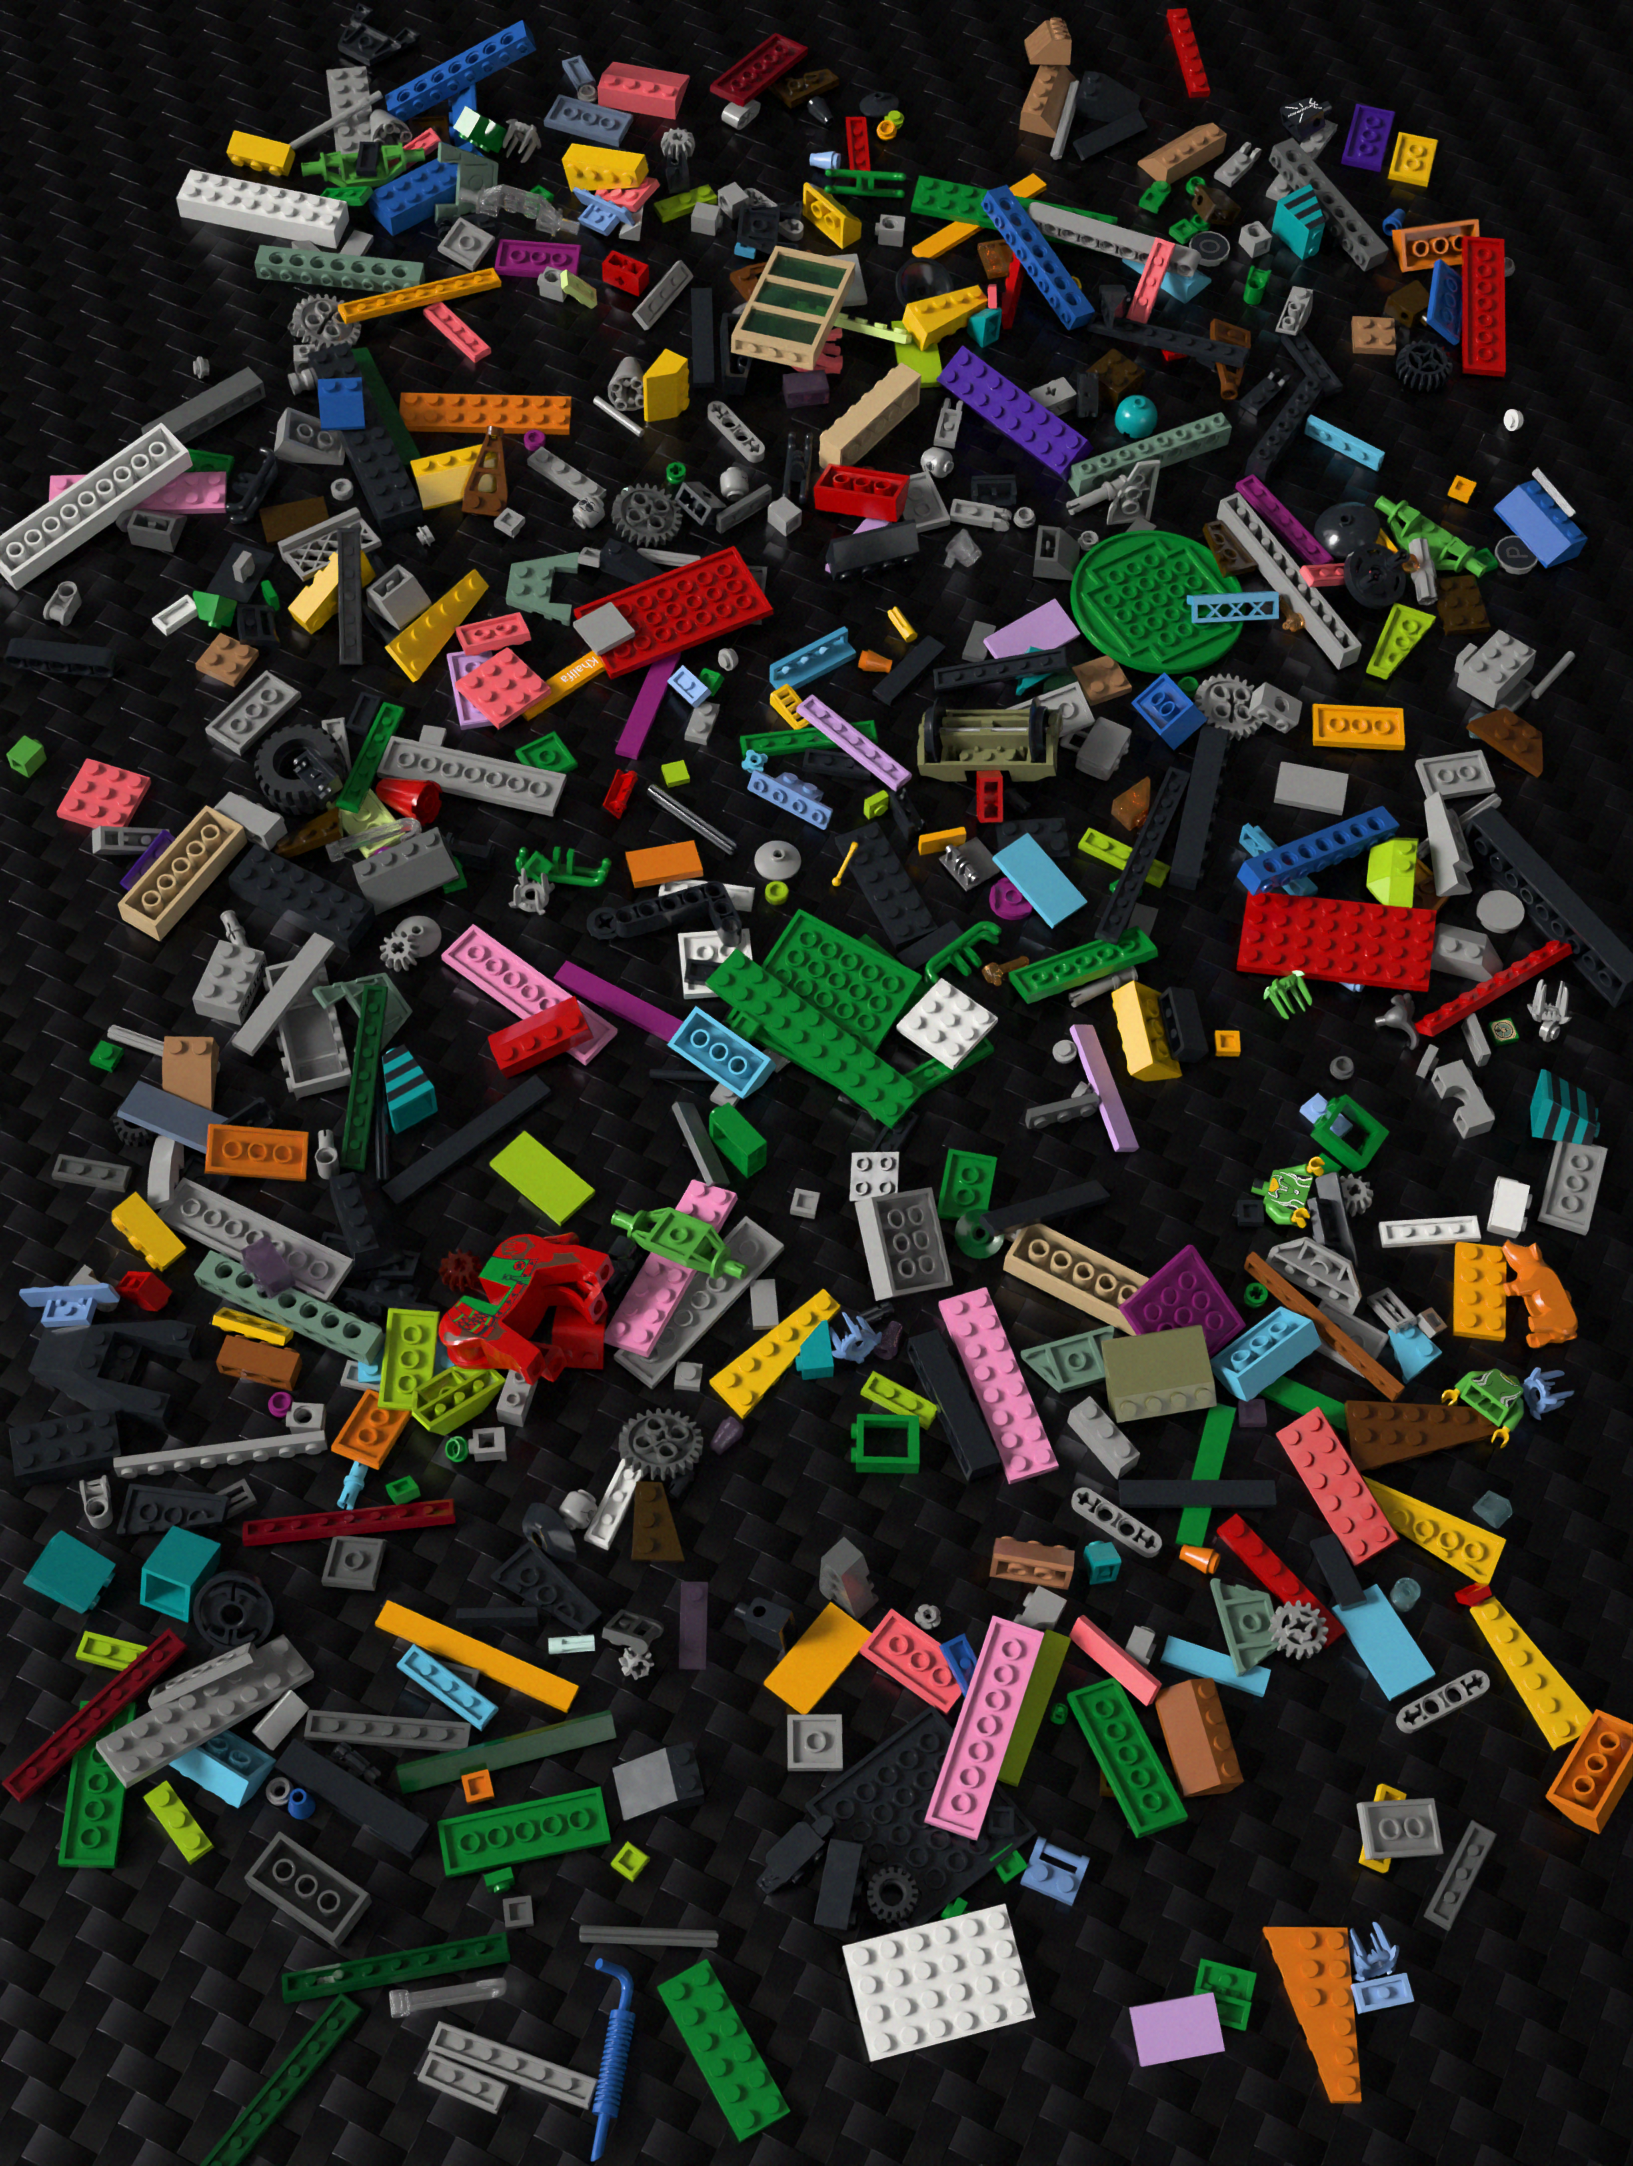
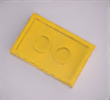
M1399 132L1388 179L1427 187L1438 140Z

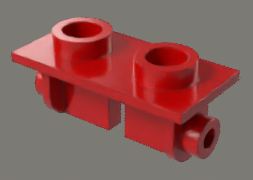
M618 769L603 803V806L618 819L621 818L623 810L627 808L628 798L634 784L638 781L635 771H629V773L625 774Z

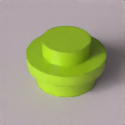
M890 111L887 116H884V120L892 121L896 128L899 129L904 123V116L898 111Z

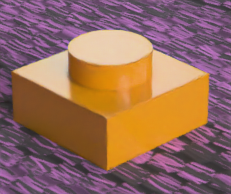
M1457 475L1447 496L1468 503L1477 483Z
M1215 1030V1056H1240L1239 1031Z

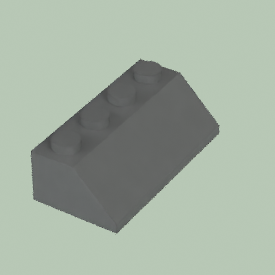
M438 827L352 865L366 900L374 905L375 915L460 877L448 841Z

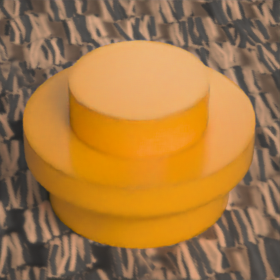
M884 120L878 125L877 135L880 139L891 140L896 136L897 128L892 121Z

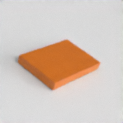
M694 840L625 852L634 888L703 876V868Z
M367 1388L332 1444L331 1451L379 1470L411 1418L412 1411L378 1409L379 1393Z

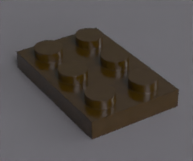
M1475 575L1436 578L1435 585L1438 598L1436 605L1445 635L1455 636L1489 632L1491 626Z

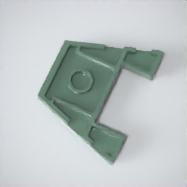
M439 142L438 161L440 163H458L456 203L435 204L434 222L436 223L438 218L448 217L451 219L460 217L463 214L474 213L496 205L498 163L447 143Z
M579 552L511 564L506 604L530 613L534 611L543 614L546 619L552 620L554 618L562 621L563 625L570 626L572 605L550 603L555 572L578 574Z
M386 973L361 977L344 983L338 982L325 987L319 986L313 989L312 993L324 1009L346 998L360 1018L364 985L388 987L381 1051L413 1012Z

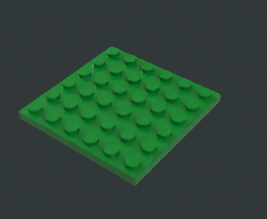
M798 909L761 965L765 971L874 1054L922 980V975L801 909ZM733 1008L725 1020V1025L730 1027L740 1012ZM761 1028L752 1039L756 1043L832 1084Z

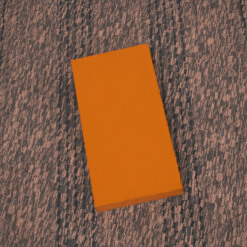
M209 1123L205 1173L305 1182L309 1132Z

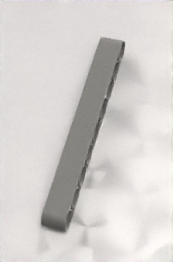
M1032 202L1026 211L1041 234L1146 265L1155 241V237L1038 202ZM1176 244L1167 272L1184 277H1192L1201 260V254L1197 250Z

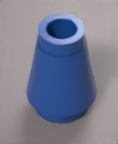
M1396 209L1383 221V231L1386 235L1392 236V230L1402 229L1406 216L1402 209Z
M303 1789L293 1790L288 1803L290 1814L296 1819H305L311 1816L316 1807L314 1797Z

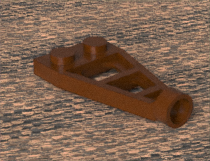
M809 249L806 250V251H804V252L812 253L811 250H809ZM767 262L749 265L730 273V280L747 303L759 281L756 276L763 273ZM777 266L773 275L794 280L803 274L804 271L791 269L792 272L781 276L777 271V268H781V266ZM769 284L759 302L770 298L785 287V285Z
M1215 318L1210 323V339L1251 348L1250 331ZM1216 362L1221 381V397L1225 400H1233L1238 396V387L1245 365L1243 368L1236 367L1235 373L1226 370L1225 364Z
M487 426L485 440L464 490L463 513L498 517L508 506L509 495L502 439L503 428ZM491 438H497L498 440L492 441ZM487 453L497 454V469L484 468L483 465ZM489 474L496 477L497 491L495 493H485L478 490V484L483 475Z

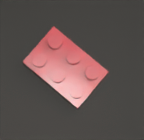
M645 177L639 187L597 190L594 196L599 195L605 201H612L620 208L625 207L631 212H637L660 184L656 178Z
M520 612L455 628L456 635L466 656L479 655L481 652L489 650H500L505 646L520 645L531 640L530 632Z

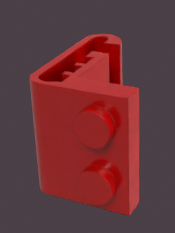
M606 1301L608 1307L595 1325L588 1323L586 1318L577 1310L566 1306H557L552 1330V1345L562 1348L567 1360L565 1367L603 1369L604 1332L607 1329L609 1301Z

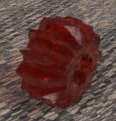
M459 1248L458 1254H453L449 1251V1259L442 1258V1267H440L439 1272L443 1276L442 1282L445 1285L449 1284L452 1291L459 1287L463 1293L466 1286L473 1289V1282H480L478 1276L483 1268L479 1264L480 1259L478 1256H473L470 1250L463 1254Z

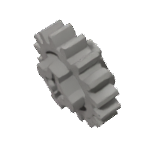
M1297 1600L1294 1606L1288 1601L1284 1608L1281 1606L1277 1608L1276 1614H1273L1270 1620L1273 1624L1269 1627V1632L1275 1633L1271 1641H1278L1279 1646L1277 1650L1286 1649L1287 1657L1295 1653L1297 1660H1300L1304 1653L1307 1658H1311L1313 1651L1318 1654L1322 1648L1321 1645H1324L1327 1641L1325 1635L1328 1632V1628L1322 1627L1326 1618H1318L1317 1615L1320 1610L1311 1611L1310 1603L1302 1607L1300 1600ZM1286 1618V1626L1282 1628V1621ZM1315 1631V1638L1311 1642V1633Z

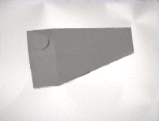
M1160 460L1142 461L1136 464L1109 507L1107 525L1131 523L1138 516L1146 521L1150 520Z

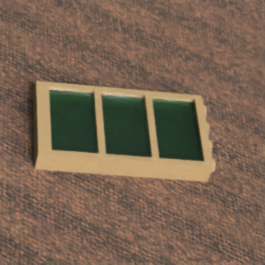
M775 246L732 333L731 352L813 371L854 282L855 263Z

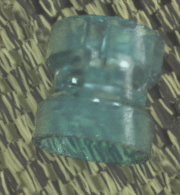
M1411 1578L1398 1580L1390 1592L1389 1600L1391 1605L1396 1610L1402 1612L1412 1609L1420 1597V1586Z

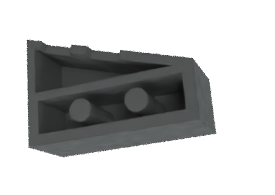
M843 1537L821 1558L820 1591L829 1600L833 1598L856 1621L879 1601L878 1596L871 1592L874 1588L873 1582L871 1580L867 1581L866 1578L870 1572L864 1555Z

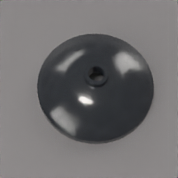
M916 257L908 260L899 269L896 276V293L905 309L909 303L954 292L953 282L947 270L931 258Z
M1343 502L1333 505L1320 515L1314 528V536L1318 543L1332 557L1346 559L1352 551L1363 544L1375 543L1380 533V523L1376 513L1367 505L1359 502Z

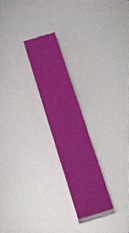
M1254 474L1236 483L1235 488L1308 565L1333 564L1334 558Z
M681 652L652 663L615 749L617 755L635 760L638 759L669 686L667 681L675 672Z
M567 960L554 976V982L667 1042L672 1039L684 1023Z

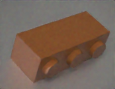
M226 1335L216 1361L220 1373L293 1391L303 1365L300 1354L294 1349L276 1348L264 1341L259 1343L252 1342L241 1335H236L235 1337Z

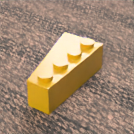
M572 143L562 158L571 192H573L572 190L575 187L588 191L639 187L649 171L644 154Z
M976 285L907 304L902 323L910 335H913L912 338L920 350L924 351L928 348V345L936 344L944 336H950L960 327L965 328L968 326L969 317L984 310L988 299L980 287Z
M361 550L363 588L373 580L376 574L366 555ZM335 552L329 557L331 562L324 571L319 570L315 574L313 584L306 586L288 607L293 618L311 635L320 629L329 618L339 612L338 553L336 554Z

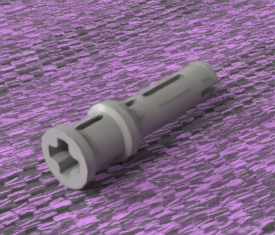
M1124 474L1119 475L1118 479L1110 483L1104 482L1101 488L1066 503L1067 508L1076 505L1075 508L1068 510L1069 513L1074 515L1105 499L1108 501L1114 500L1126 482L1127 477Z
M1130 966L1124 970L1108 974L1104 978L1069 993V1002L1074 1001L1071 1005L1077 1007L1109 990L1116 991L1126 983L1133 980L1138 981L1137 972L1134 966Z

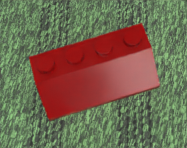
M829 463L814 486L815 509L843 513L845 515L862 516L869 519H880L887 522H897L905 509L910 476Z
M575 996L488 1036L493 1055L506 1079L594 1038Z

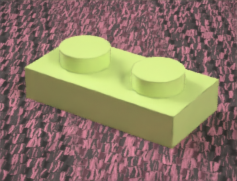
M567 269L560 274L561 287L566 294H570L581 304H585L591 309L597 305L595 288Z

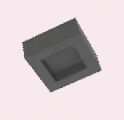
M531 1895L503 1899L506 1930L534 1926Z

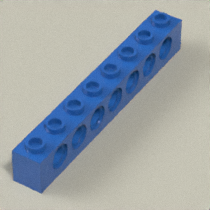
M523 20L386 94L385 99L388 112L404 122L536 50L533 33Z
M1007 185L987 191L981 206L1045 296L1050 306L1054 309L1061 322L1068 331L1087 325L1095 310Z
M1380 806L1243 862L1237 877L1253 896L1260 893H1268L1275 887L1285 886L1292 880L1302 879L1309 873L1319 872L1326 866L1336 865L1348 857L1354 858L1363 851H1370V848L1395 838L1399 824L1383 806Z

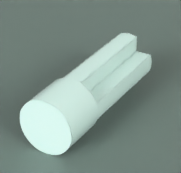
M594 1634L548 1638L549 1654L595 1651Z

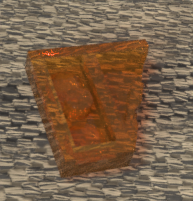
M1005 239L978 243L977 250L988 279L1008 276L1009 265L1013 259V250L1006 243Z

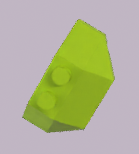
M1395 837L1370 848L1366 887L1383 905L1413 908L1419 838Z
M451 1366L413 1389L412 1415L428 1431L445 1436L482 1413L503 1388L506 1380L495 1369H463L458 1366Z

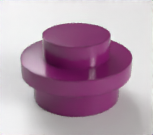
M277 1392L268 1402L269 1410L276 1417H285L287 1412L292 1410L294 1399L286 1392Z

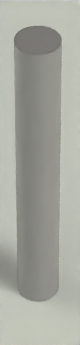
M599 396L594 398L593 403L622 425L639 437L644 435L645 430Z
M1571 651L1567 652L1531 692V696L1538 699L1575 658V654Z

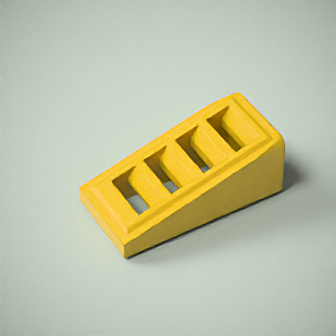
M788 684L771 693L770 704L794 730L804 729L812 725L805 718L797 722L796 720L802 717L799 713L791 714L797 710V706L802 703V700Z

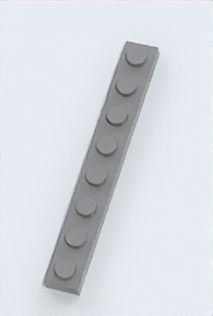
M322 1430L113 1458L118 1477L131 1479L140 1474L160 1475L164 1471L170 1470L184 1472L193 1467L213 1468L217 1464L228 1463L230 1465H237L246 1460L265 1461L269 1457L280 1456L282 1458H290L299 1453L318 1454L322 1450H328L325 1432Z

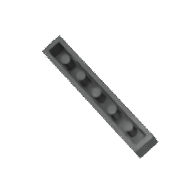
M247 367L141 428L142 434H146L162 423L183 445L266 397L263 381Z

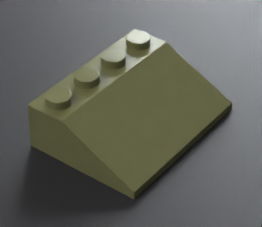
M1201 1324L1101 1341L1109 1411L1111 1417L1117 1423L1217 1406L1214 1379Z

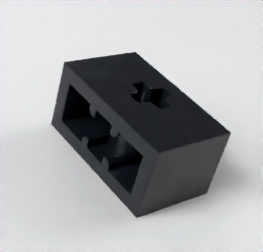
M683 482L674 499L677 504L702 526L716 525V515L728 508L700 482Z

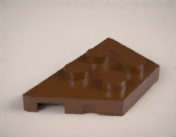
M1506 707L1474 719L1467 725L1466 728L1535 777L1538 778L1543 772L1542 733Z

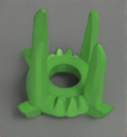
M1292 971V975L1284 977L1279 981L1275 979L1272 982V986H1268L1265 989L1264 1000L1270 997L1281 1016L1285 1019H1289V1016L1278 995L1282 997L1289 1010L1295 1013L1286 990L1290 989L1304 1012L1306 1008L1296 985L1301 990L1308 1004L1312 1005V997L1302 978L1303 975L1307 974L1304 971Z

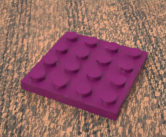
M1187 1245L1118 1307L1136 1335L1201 1324L1209 1359L1246 1326L1193 1245Z

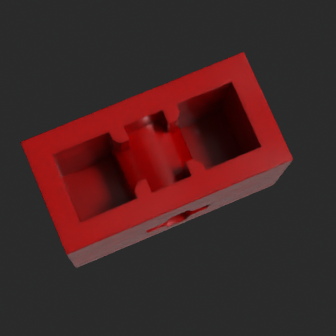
M614 250L611 251L602 263L603 282L636 296H640L649 284V265Z
M1000 770L977 771V817L980 823L1003 822V776Z

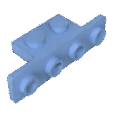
M575 187L572 190L580 202L588 206L578 218L582 225L608 236L620 221L630 226L635 224L631 218L632 213L627 208H620L612 201L607 202L599 195L594 196L586 189L581 190Z
M757 769L752 772L747 787L749 791L823 830L828 827L833 810L819 802L824 792L817 789L815 785L801 781L792 773L784 772L777 778H773Z
M107 1283L47 1288L32 1287L30 1289H20L19 1295L28 1306H46L41 1320L45 1327L91 1325L97 1303L119 1302L120 1295Z

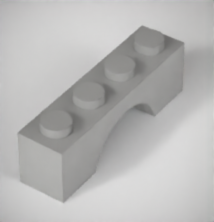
M1038 1585L1035 1593L1031 1591L1028 1593L1023 1603V1606L1026 1607L1023 1615L1017 1614L1013 1622L1037 1631H1046V1629L1053 1631L1064 1611L1067 1600Z

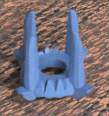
M842 1312L852 1334L849 1335L845 1331V1339H842L841 1342L833 1328H829V1336L836 1348L835 1351H832V1355L837 1358H845L846 1360L862 1363L864 1362V1357L870 1354L874 1346L880 1343L882 1333L875 1334L866 1320L861 1316H857L856 1318L862 1327L859 1330L858 1325H854L849 1316ZM858 1341H863L858 1347L855 1344Z
M1537 1367L1533 1370L1530 1377H1527L1524 1384H1519L1523 1388L1524 1400L1530 1408V1414L1535 1419L1541 1420L1540 1414L1557 1409L1565 1402L1564 1400H1557L1574 1394V1391L1550 1394L1549 1392L1551 1389L1549 1386L1555 1385V1382H1545V1380L1565 1374L1563 1371L1554 1370L1541 1373V1368ZM1536 1390L1540 1392V1400L1536 1396Z
M1377 1922L1372 1924L1378 1939L1373 1933L1370 1934L1376 1948V1952L1373 1949L1371 1950L1372 1954L1369 1953L1367 1955L1353 1928L1350 1930L1352 1939H1349V1952L1357 1974L1352 1976L1354 1980L1365 1982L1370 1977L1380 1976L1386 1972L1390 1975L1395 1972L1399 1946L1394 1945L1392 1948L1382 1927Z

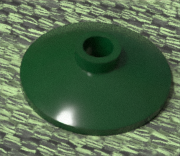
M986 1209L968 1211L959 1219L955 1228V1239L958 1247L972 1258L983 1259L994 1255L1001 1248L1005 1234L992 1237L979 1222L981 1214L991 1212ZM980 1228L985 1231L983 1238L977 1236V1230Z

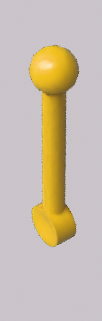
M855 841L851 844L850 851L837 877L832 880L834 886L841 884L840 879L853 853L858 848V843Z

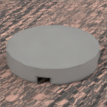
M1495 890L1483 895L1477 905L1476 914L1485 928L1492 932L1503 934L1519 927L1524 918V907L1522 902L1510 892Z

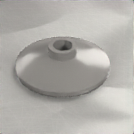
M784 841L767 842L755 854V867L763 877L773 881H783L793 877L801 865V857L798 850L790 843Z
M425 916L409 917L403 920L395 929L397 936L400 935L401 931H405L407 936L412 934L415 937V942L420 944L418 951L421 953V957L434 952L441 942V930L438 924Z

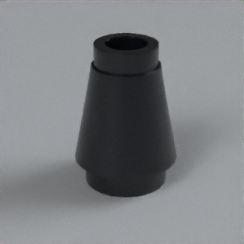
M816 96L809 101L807 105L809 113L826 127L830 126L835 118L825 100Z

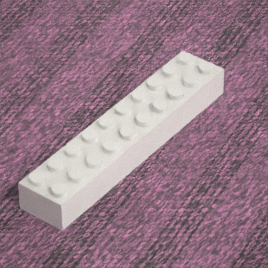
M160 423L0 536V573L17 591L117 520V517L123 511L131 510L193 466L189 451Z

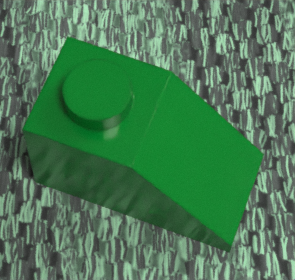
M198 591L193 592L199 618L207 621V626L220 630L221 626L231 627L237 601L220 595Z

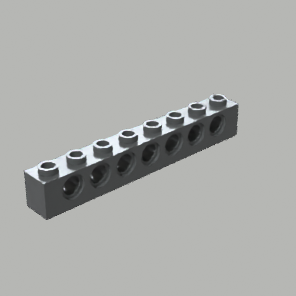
M1294 138L1274 145L1269 158L1272 166L1278 170L1284 180L1295 191L1308 184L1312 186L1323 214L1326 228L1330 230L1332 236L1339 239V243L1355 260L1356 264L1365 272L1384 263L1389 250L1388 247Z

